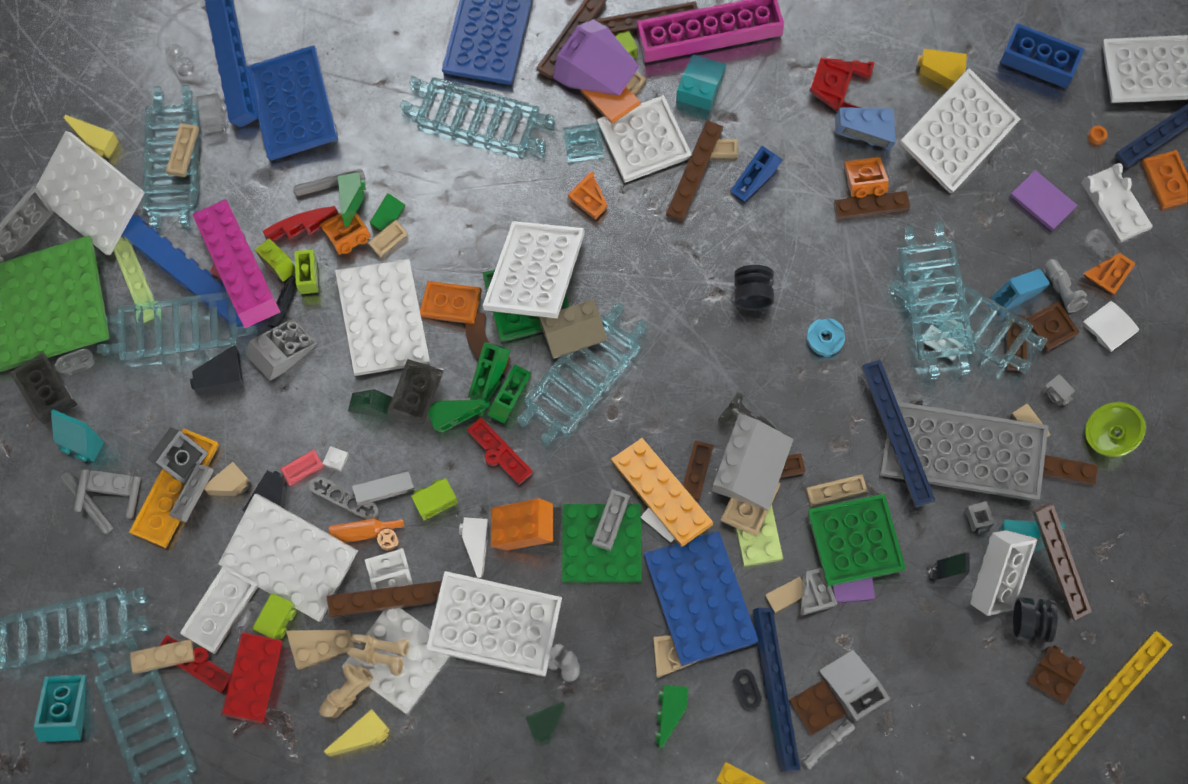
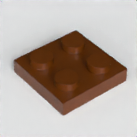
M1059 301L1025 320L1046 352L1080 333Z
M824 679L789 700L810 736L846 715Z

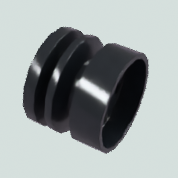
M746 265L737 268L734 272V285L736 287L734 291L735 305L749 310L764 309L773 305L774 289L772 286L774 284V271L763 265Z
M1016 598L1012 620L1014 638L1016 640L1030 641L1033 635H1035L1038 642L1043 641V639L1045 642H1053L1058 624L1055 601L1048 599L1045 602L1044 599H1039L1035 606L1032 598Z

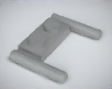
M82 469L74 511L80 512L82 510L85 491L88 490L129 496L126 518L132 519L135 513L141 478Z

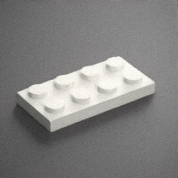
M224 565L180 634L216 654L258 588V584Z

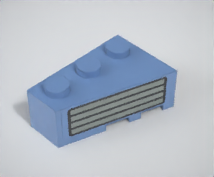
M839 108L835 115L836 134L855 140H863L869 142L868 144L870 145L875 144L890 151L896 143L894 109Z

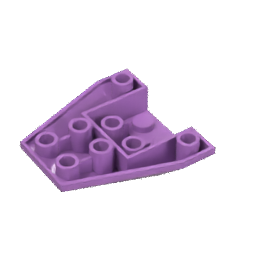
M591 20L577 26L557 55L553 78L567 87L619 96L639 68V65L606 26Z

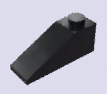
M970 552L937 560L930 569L933 585L958 586L970 573Z

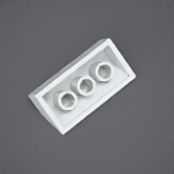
M1010 531L992 533L986 554L983 557L981 570L978 573L975 589L972 592L970 604L987 616L1012 611L1016 598L1019 597L1037 539Z

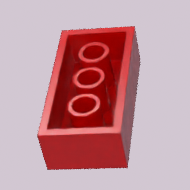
M244 632L241 633L220 716L258 724L264 722L283 641Z

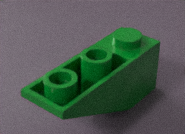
M664 685L663 690H659L658 702L662 703V711L657 712V723H661L660 732L656 731L655 744H659V750L663 749L686 712L689 687Z

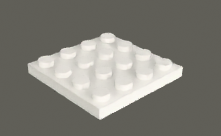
M664 95L641 103L640 106L613 124L605 117L597 119V124L624 183L688 160L692 155Z
M401 608L384 610L366 635H371L378 640L397 642L404 638L409 639V650L407 655L402 657L404 664L400 676H394L389 666L377 662L373 666L371 663L367 664L349 656L342 668L346 664H351L355 668L361 665L368 669L374 677L373 682L368 687L407 715L450 656L426 651L431 630ZM358 644L356 649L364 650L365 645ZM376 649V652L381 654L399 656L389 651Z

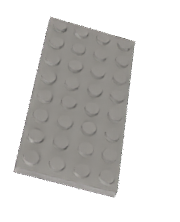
M897 402L929 484L1039 502L1048 425ZM886 434L880 476L905 480L889 437Z

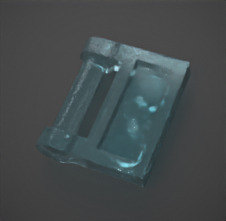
M599 123L563 128L568 160L573 159V157L591 154L604 155ZM596 143L595 147L572 150L571 147Z

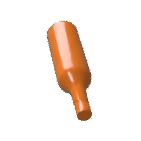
M371 518L329 526V534L344 543L376 538L380 531L384 529L405 527L404 519L384 522Z

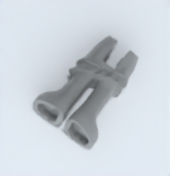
M1054 259L1049 260L1045 265L1046 275L1051 280L1053 288L1061 294L1066 310L1072 313L1082 309L1088 303L1085 299L1087 294L1083 290L1073 292L1069 288L1071 281L1067 272L1058 261Z
M555 645L550 651L547 668L551 670L561 668L562 678L565 681L572 682L576 680L580 674V666L576 655L571 651L565 650L563 645Z

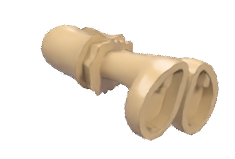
M354 634L351 641L365 645V649L360 650L349 647L347 651L349 656L364 661L367 664L371 663L373 666L377 662L389 666L394 676H400L404 664L402 657H405L409 650V639L404 638L397 642L378 640L371 635ZM376 649L389 651L399 656L381 654L376 652Z
M346 664L343 667V674L347 678L345 684L340 689L333 690L328 694L319 709L320 714L325 717L337 718L346 708L353 704V701L356 700V695L373 682L374 677L372 673L361 665L355 668L351 664Z

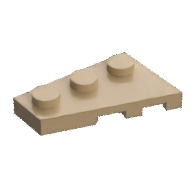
M350 630L286 631L298 670L347 654L349 647L355 648L354 642L351 641L352 634Z
M671 636L653 637L657 678L688 666H681Z

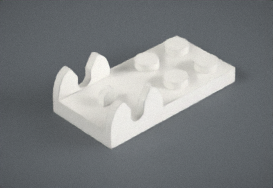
M1120 163L1092 176H1087L1081 182L1118 243L1148 231L1153 227L1130 190L1132 185L1131 179L1128 177L1122 178L1123 166Z

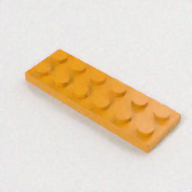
M183 428V434L208 452L200 465L208 467L219 443ZM161 470L129 533L167 548L180 520L170 517L169 514L185 484Z
M643 438L611 458L612 464L681 547L713 525L710 517Z

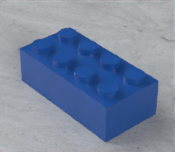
M1017 23L1000 63L1068 88L1085 49Z

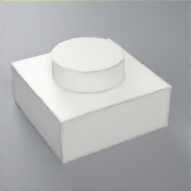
M330 446L322 464L342 472L349 454Z

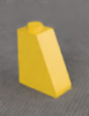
M924 49L922 55H918L917 66H920L919 73L949 89L965 73L967 54Z

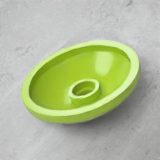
M1112 402L1099 407L1092 413L1087 421L1085 434L1088 443L1096 452L1104 456L1118 457L1132 452L1140 445L1146 433V423L1143 415L1136 407L1124 402Z

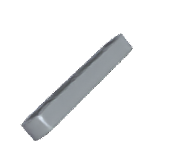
M315 477L311 480L310 489L314 495L363 520L378 518L379 510L374 503L370 502L363 505L367 510L373 508L374 514L367 516L366 511L361 509L362 505L355 508L348 507V501L355 499L352 492L322 477ZM322 483V486L327 489V493L320 488L316 491L315 485ZM335 490L341 492V497L337 500L331 498V493Z

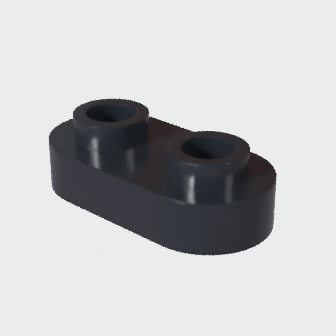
M739 670L734 676V684L741 704L748 710H755L762 701L755 677L750 670ZM745 677L748 682L742 684L740 678ZM750 696L753 697L755 700L754 703H749L747 701V698Z

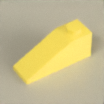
M65 115L64 119L83 143L99 156L107 159L110 158L119 142L114 132Z
M371 709L324 752L331 757L370 746L376 742L381 743L388 737L387 733L390 730Z

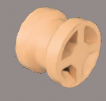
M384 529L378 534L377 541L382 550L390 552L397 548L399 540L393 530Z

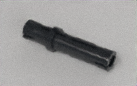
M291 275L286 279L276 302L280 313L269 318L267 322L268 327L273 329L279 326L283 315H286L287 305L296 287V276Z

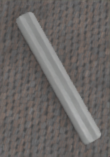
M362 168L295 185L293 187L294 194L301 196L337 186L338 176L359 172L361 179H363L365 174Z
M66 472L61 476V479L76 497L79 483L70 472ZM85 492L83 508L102 533L108 534L113 530V527Z

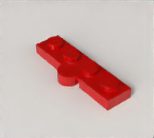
M481 417L467 429L472 438L486 451V463L489 466L499 465L518 486L533 474V470Z
M166 635L159 646L178 641ZM198 647L194 649L195 661L177 664L178 667L221 694H224L230 674L208 661L210 654L205 648Z

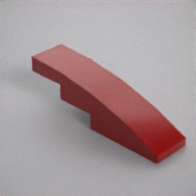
M335 206L313 209L281 220L262 230L266 240L269 238L272 241L277 240L283 235L291 239L304 230L309 236L321 228V223L339 213Z

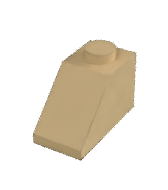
M232 462L206 484L204 490L208 495L237 496L246 492L252 483Z

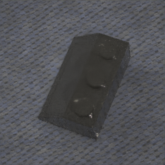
M407 359L388 408L389 418L407 424H424L444 370Z

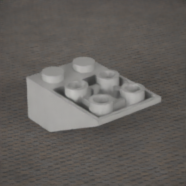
M292 318L250 340L246 356L270 381L285 373L317 345V342Z
M854 650L819 670L852 724L890 700L879 680Z

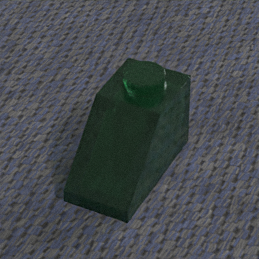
M376 389L352 393L348 411L374 417L389 415L393 397Z
M564 701L526 717L535 743L540 741V744L552 740L551 736L555 735L566 708Z

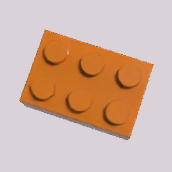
M537 498L491 508L492 547L507 551L553 542V503Z

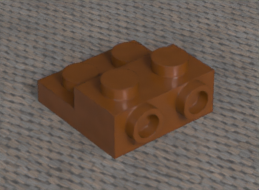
M1055 645L1053 647L1048 646L1040 657L1027 683L1064 705L1074 686L1078 684L1086 667L1082 665L1083 662L1079 658L1074 656L1069 658L1064 655L1062 648Z

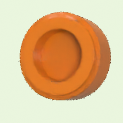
M1093 126L1088 133L1089 141L1096 145L1104 143L1108 136L1107 130L1102 126Z

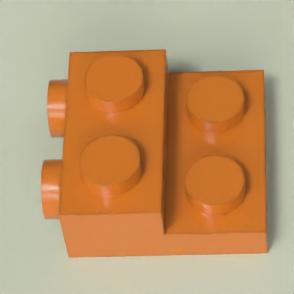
M880 157L844 161V169L848 178L847 185L851 197L863 198L868 194L880 196L888 192L889 180Z
M341 213L320 224L339 255L349 253L354 246L365 244L371 237L366 225L357 213L348 227L344 226Z

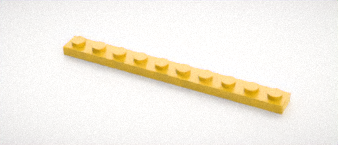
M1156 630L1024 779L1030 784H1050L1172 644Z

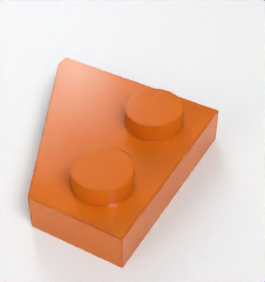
M592 171L568 194V199L595 220L607 208V202Z
M1118 253L1084 272L1083 276L1114 295L1136 263L1123 254Z

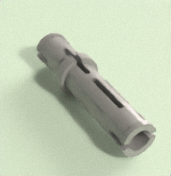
M846 719L835 730L828 732L829 735L800 760L810 769L837 744L840 745L842 740L855 730V727Z

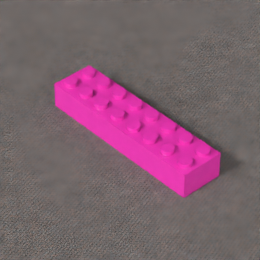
M741 0L637 21V36L645 63L782 36L784 21L777 0Z
M227 199L192 214L244 327L247 328L280 313Z

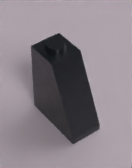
M231 346L193 370V378H190L192 390H195L198 395L244 387L240 352L237 347Z
M267 470L243 508V512L245 513L254 494H259L276 505L285 508L287 483L284 480V475L277 471L272 473Z

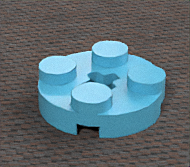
M818 319L810 325L806 341L815 353L824 357H830L839 352L844 345V328L834 319ZM828 333L830 340H823L821 334L826 335Z

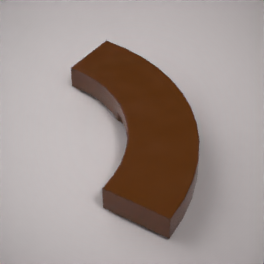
M481 312L476 313L474 324L465 323L469 346L478 360L484 342L489 343L485 334L486 314ZM508 357L506 367L501 376H506L511 361L510 357Z

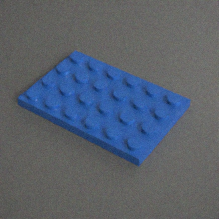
M459 0L442 66V73L512 85L532 0Z
M314 45L247 66L269 161L339 140L317 50Z
M719 531L694 538L683 547L676 543L644 553V558L681 666L759 642Z

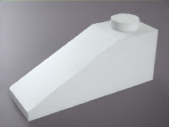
M464 517V522L460 523L459 535H462L477 578L483 579L489 522L488 519Z

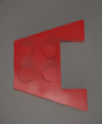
M820 58L809 91L836 112H838L839 108H861L843 100L852 73L869 79L875 62L868 61V63H863L859 60L849 62L843 61V59Z

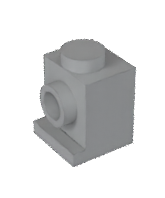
M1060 374L1046 384L1041 391L1042 394L1047 393L1049 399L1059 406L1062 404L1066 406L1073 400L1071 396L1075 392Z
M987 501L970 505L964 511L972 532L978 531L979 534L987 533L995 524ZM977 518H980L982 523H978Z

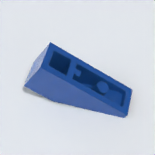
M762 145L730 191L743 201H746L773 175L783 159Z

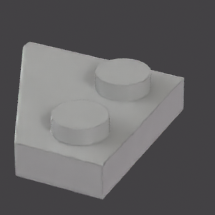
M822 568L806 571L803 574L801 615L838 605L832 588L827 587Z

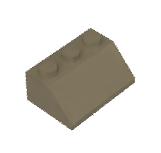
M594 299L560 310L558 319L539 317L540 325L553 359L607 341Z

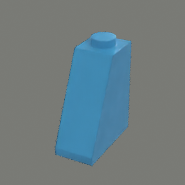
M1037 269L1009 279L989 301L1000 315L1040 294L1050 285V282L1041 269Z

